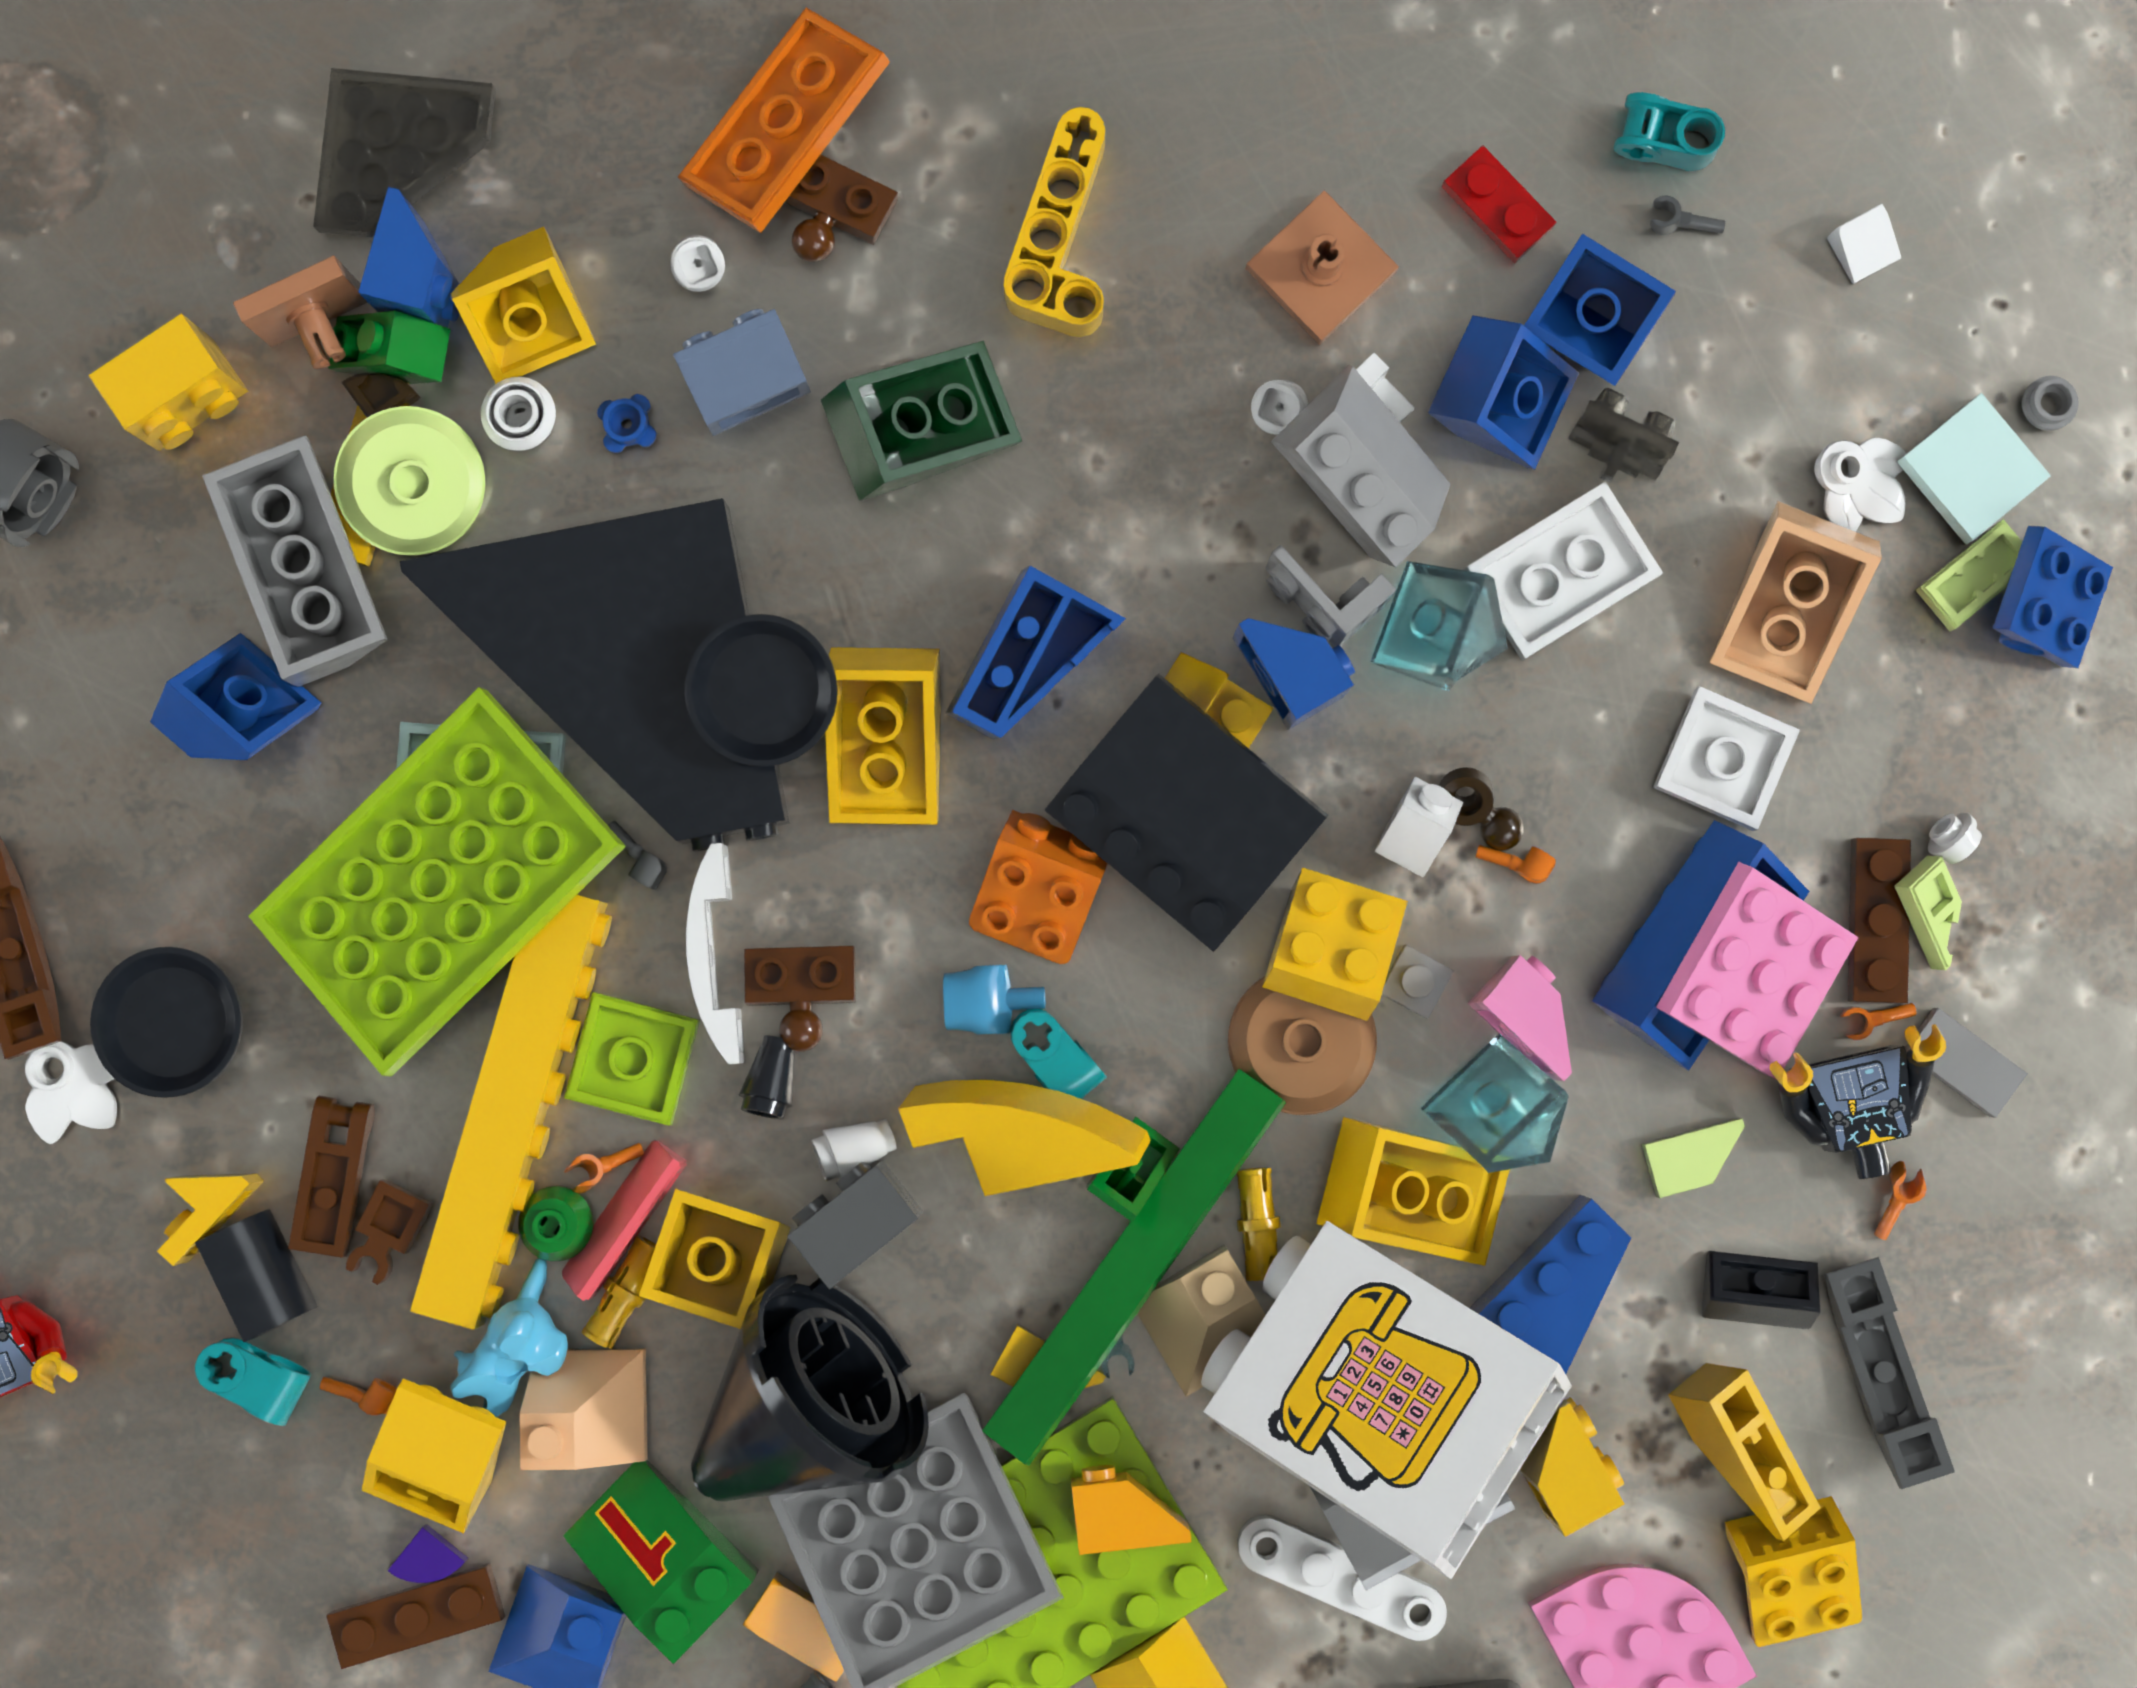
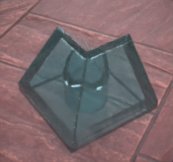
M1407 561L1370 662L1450 691L1458 680L1508 649L1494 578L1488 574Z
M1499 1033L1421 1107V1110L1488 1173L1550 1162L1569 1095Z

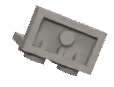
M1281 545L1272 551L1265 568L1271 575L1266 579V582L1277 597L1285 604L1293 600L1307 615L1302 620L1307 630L1311 634L1325 637L1334 646H1341L1381 611L1396 592V589L1383 574L1379 575L1370 584L1362 577L1340 596V601L1335 605Z

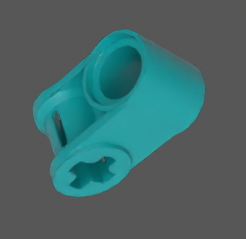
M1630 93L1626 96L1625 108L1628 110L1623 134L1622 137H1618L1615 140L1614 151L1625 158L1635 161L1654 162L1685 171H1698L1706 168L1713 161L1725 138V125L1722 118L1708 108L1670 101L1662 96L1651 93ZM1646 121L1644 134H1642L1641 130L1643 122ZM1689 131L1702 133L1707 138L1709 147L1704 149L1691 147L1686 142L1684 133Z
M1026 1009L1013 1020L1010 1028L1011 1041L1020 1056L1036 1073L1034 1076L1044 1088L1083 1099L1107 1078L1077 1040L1073 1041L1047 1011L1042 1009ZM1032 1021L1034 1025L1040 1026L1046 1022L1049 1025V1028L1044 1032L1048 1040L1044 1046L1039 1047L1034 1042L1027 1046L1022 1044V1041L1027 1036L1023 1028L1026 1023Z
M236 1337L225 1338L204 1348L198 1355L195 1363L196 1377L200 1385L205 1389L241 1406L255 1417L279 1426L287 1424L311 1377V1373L301 1365L279 1355L271 1354L249 1342H243L242 1339ZM229 1353L232 1355L230 1366L237 1371L224 1377L220 1374L223 1364L216 1359Z

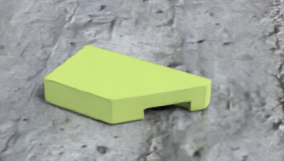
M1927 855L1894 887L1930 968L1946 971L1951 966L1953 956L1949 954L1947 949L1951 923H1958L1962 901L1943 857Z
M1743 1118L1728 1120L1641 1144L1656 1197L1662 1198L1713 1184L1745 1127Z

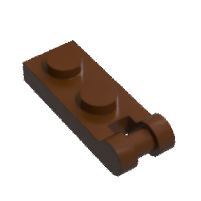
M320 1095L316 1098L311 1115L288 1249L340 1258L348 1256L368 1137L372 1130L375 1116L373 1104L356 1102L354 1106L337 1104L336 1098ZM333 1126L348 1128L346 1144L329 1141Z

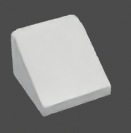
M1883 204L1837 227L1827 237L1852 285L1901 259L1893 228Z

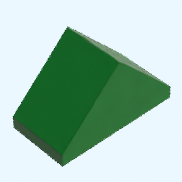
M1135 1117L1132 1122L1147 1130L1151 1140L1138 1165L1096 1173L1086 1185L1089 1192L1131 1222L1138 1216L1180 1150L1178 1146L1138 1117Z

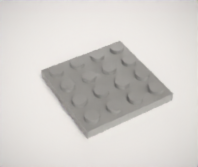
M965 1393L928 1412V1437L921 1455L895 1477L876 1483L768 1496L852 1688H895L1064 1598L988 1436L983 1432L984 1428L969 1396Z

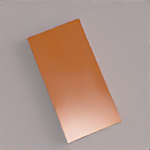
M806 7L679 174L678 178L692 191L757 232L762 233L890 61L884 52Z

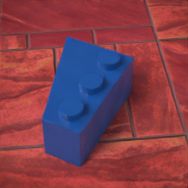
M1032 566L1024 568L1018 575L945 714L991 739L1003 737L1126 618Z
M1579 1195L1475 1301L1470 1309L1558 1362L1566 1374L1628 1247L1631 1237L1592 1198Z

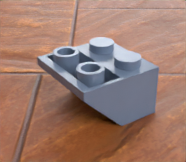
M763 309L748 311L734 319L732 322L734 327L716 335H713L711 331L694 335L683 342V350L673 354L702 417L713 436L811 393L775 309L764 313Z

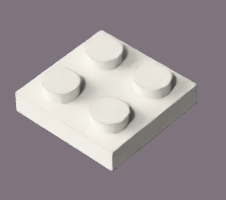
M1699 686L1693 692L1653 788L1751 831L1758 830L1800 729Z

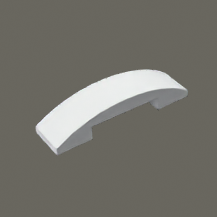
M723 843L710 844L700 864L692 888L687 914L686 957L693 997L707 1033L728 1064L745 1063L741 1008L719 1010L711 902L732 900L728 846Z

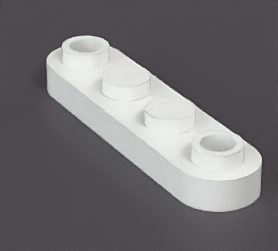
M1255 1516L1249 1519L1239 1531L1237 1547L1240 1557L1249 1569L1411 1640H1428L1436 1636L1445 1624L1447 1617L1445 1602L1437 1589L1429 1583L1399 1572L1374 1587L1365 1590L1341 1545L1274 1516ZM1264 1537H1269L1276 1541L1275 1551L1267 1556L1261 1555L1256 1551L1257 1542ZM1416 1604H1424L1429 1608L1427 1618L1420 1622L1413 1621L1409 1617L1411 1608Z

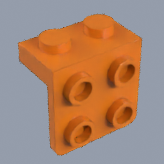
M1012 809L998 838L971 912L969 925L976 932L1055 963L1066 964L1072 957L1108 863L1071 832L1051 825L1047 819L1033 813L1023 814Z

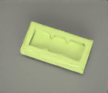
M2003 519L1943 566L1915 591L1949 632L1955 630L2007 587L2022 541Z

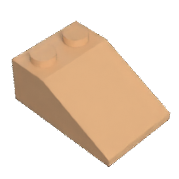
M1777 501L1753 553L1711 656L1710 663L1812 704L1882 559L1880 541Z

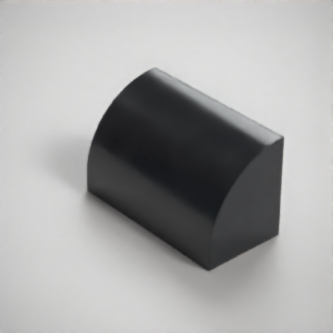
M270 1209L247 1217L195 1242L243 1342L260 1337L318 1307Z

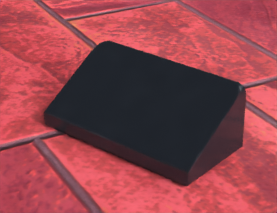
M1708 1251L1702 1299V1316L1704 1318L1798 1329H1809L1812 1327L1820 1314L1818 1263Z

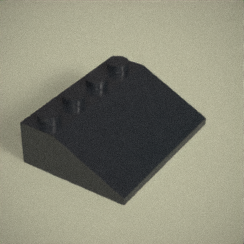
M1160 674L1155 676L1045 808V811L1213 952L1328 817L1326 812Z

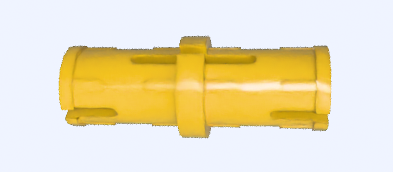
M1271 1167L1239 1169L1236 1173L1241 1204V1219L1237 1220V1231L1243 1234L1246 1281H1264L1265 1275L1278 1253L1276 1229L1281 1228L1280 1216H1275Z
M639 1235L635 1237L626 1258L614 1277L609 1276L602 1286L606 1291L593 1315H591L586 1326L581 1331L585 1337L602 1347L613 1349L621 1330L635 1307L641 1308L646 1298L640 1297L639 1293L656 1243Z

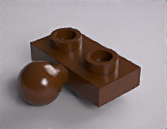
M820 154L785 201L814 216L813 219L802 221L794 229L792 246L795 253L807 262H820L826 259L834 249L835 237L832 231L833 226L874 245L898 201V192Z
M854 946L744 949L745 1004L747 1006L790 1005V1011L780 1022L779 1035L793 1051H809L821 1040L823 1026L820 1018L812 1011V1004L856 1003Z

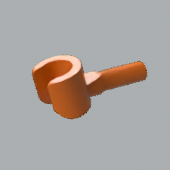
M1479 845L1475 858L1508 867L1509 870L1516 871L1522 878L1533 884H1540L1546 881L1556 863L1554 857L1534 846L1531 847L1524 860L1515 855Z
M1913 1003L1869 1012L1860 1007H1848L1842 1011L1840 1017L1850 1016L1853 1013H1860L1865 1020L1864 1028L1858 1033L1845 1035L1853 1040H1862L1872 1033L1874 1027L1881 1026L1883 1023L1916 1016V1008Z
M637 1143L600 1158L590 1154H583L575 1158L566 1167L564 1172H569L576 1167L585 1169L589 1174V1181L580 1183L572 1191L578 1194L586 1193L600 1181L604 1173L643 1156L644 1151L641 1144Z
M1904 1161L1896 1162L1891 1167V1173L1889 1174L1893 1194L1874 1232V1235L1882 1240H1887L1905 1206L1920 1201L1926 1194L1927 1189L1922 1169H1919L1912 1181L1904 1183L1907 1172Z
M323 1377L319 1386L320 1390L358 1403L359 1408L369 1415L387 1414L397 1387L379 1378H374L367 1391L328 1377Z

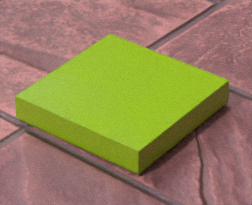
M592 992L564 1098L671 1126L700 1019Z

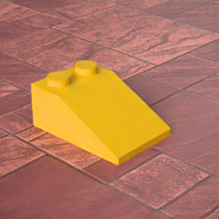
M831 647L829 656L836 672L838 696L834 716L825 732L829 823L937 825L939 817L941 721L940 648Z
M1343 1117L1316 1224L1324 1226L1326 1221H1329L1358 1239L1486 1266L1512 1159Z

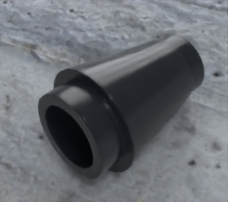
M770 1035L763 1037L762 1046L759 1047L739 1093V1096L743 1097L742 1111L761 1117L783 1120L786 1108L792 1107L795 1054L781 1037Z

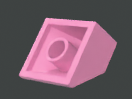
M1521 955L1512 956L1473 996L1468 1004L1545 1079L1565 1081L1572 1074L1561 994L1551 985L1556 977L1534 956H1531L1527 961Z

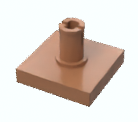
M1324 190L1247 262L1245 269L1321 345L1397 273L1399 266Z
M333 255L233 302L242 323L270 347L300 335L313 368L322 369L331 364L321 342L327 355L330 358L332 357L335 363L341 361L346 356L344 348L341 347L329 320L368 302L358 293L361 283Z

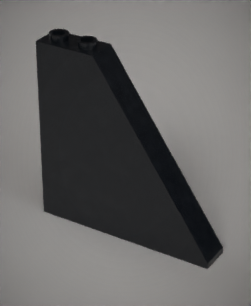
M723 498L400 561L401 572L677 842L681 844L691 843L693 852L708 850L710 844L723 843L725 845L724 836L745 832L746 841L761 840L778 836L777 826L790 824L779 765L749 766L722 756L700 736L694 727L687 709L685 699L686 675L690 661L698 646L713 630L722 624L738 617L750 615L730 509Z

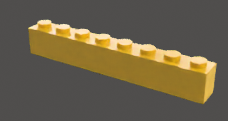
M576 895L513 958L410 1312L475 1330L485 1324L486 1318L491 1319L493 1314L499 1309L503 1296V1287L496 1284L502 1264L509 1266L517 1249L519 1234L512 1232L517 1212L525 1211L528 1201L533 1194L535 1182L527 1178L533 1158L541 1159L547 1146L550 1127L543 1126L549 1104L556 1106L563 1091L565 1074L559 1073V1068L564 1051L572 1053L579 1036L581 1021L574 1020L580 998L587 1000L594 985L596 968L589 966L595 945L603 947L610 930L612 916L605 914L608 903Z

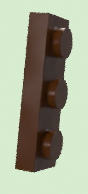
M1851 839L1849 932L1857 936L1858 939L1848 955V1002L1908 1003L1910 921L1894 886L1911 871V840Z
M489 1563L449 1575L438 1581L419 1584L333 1610L326 1617L340 1667L344 1669L502 1621L505 1618V1613L492 1567Z

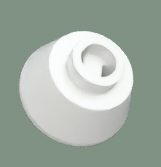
M511 377L495 384L483 400L481 406L483 428L489 438L502 448L512 451L532 449L541 444L554 427L556 418L554 401L550 393L540 383L530 378Z

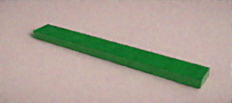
M1238 1069L1162 1176L1133 1222L1128 1224L983 1429L984 1434L1024 1465L1030 1466L1286 1104L1284 1099L1241 1069Z

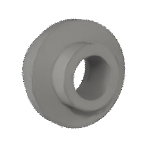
M2045 376L2028 386L2022 398V409L2025 417L2033 426L2041 430L2053 431L2066 426L2073 420L2078 410V396L2074 387L2065 379L2057 376ZM2042 396H2049L2055 401L2056 410L2054 413H2048L2042 408Z

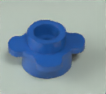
M635 394L630 399L606 400L600 404L597 415L602 420L606 431L603 444L610 452L620 453L625 447L637 444L642 447H649L656 440V430L650 426L648 418L651 404L645 396ZM625 419L632 421L630 428L622 427V422Z

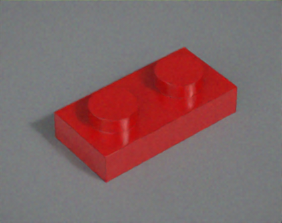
M1484 145L1446 178L1441 186L1514 264L1547 235L1557 223Z

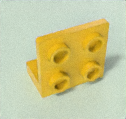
M1832 1496L1817 1499L1821 1508L1784 1541L1777 1540L1756 1515L1725 1522L1727 1540L1745 1575L1751 1634L1757 1647L1858 1624L1862 1621L1856 1543Z

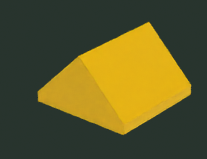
M1185 1617L1090 1674L1097 1688H1228Z

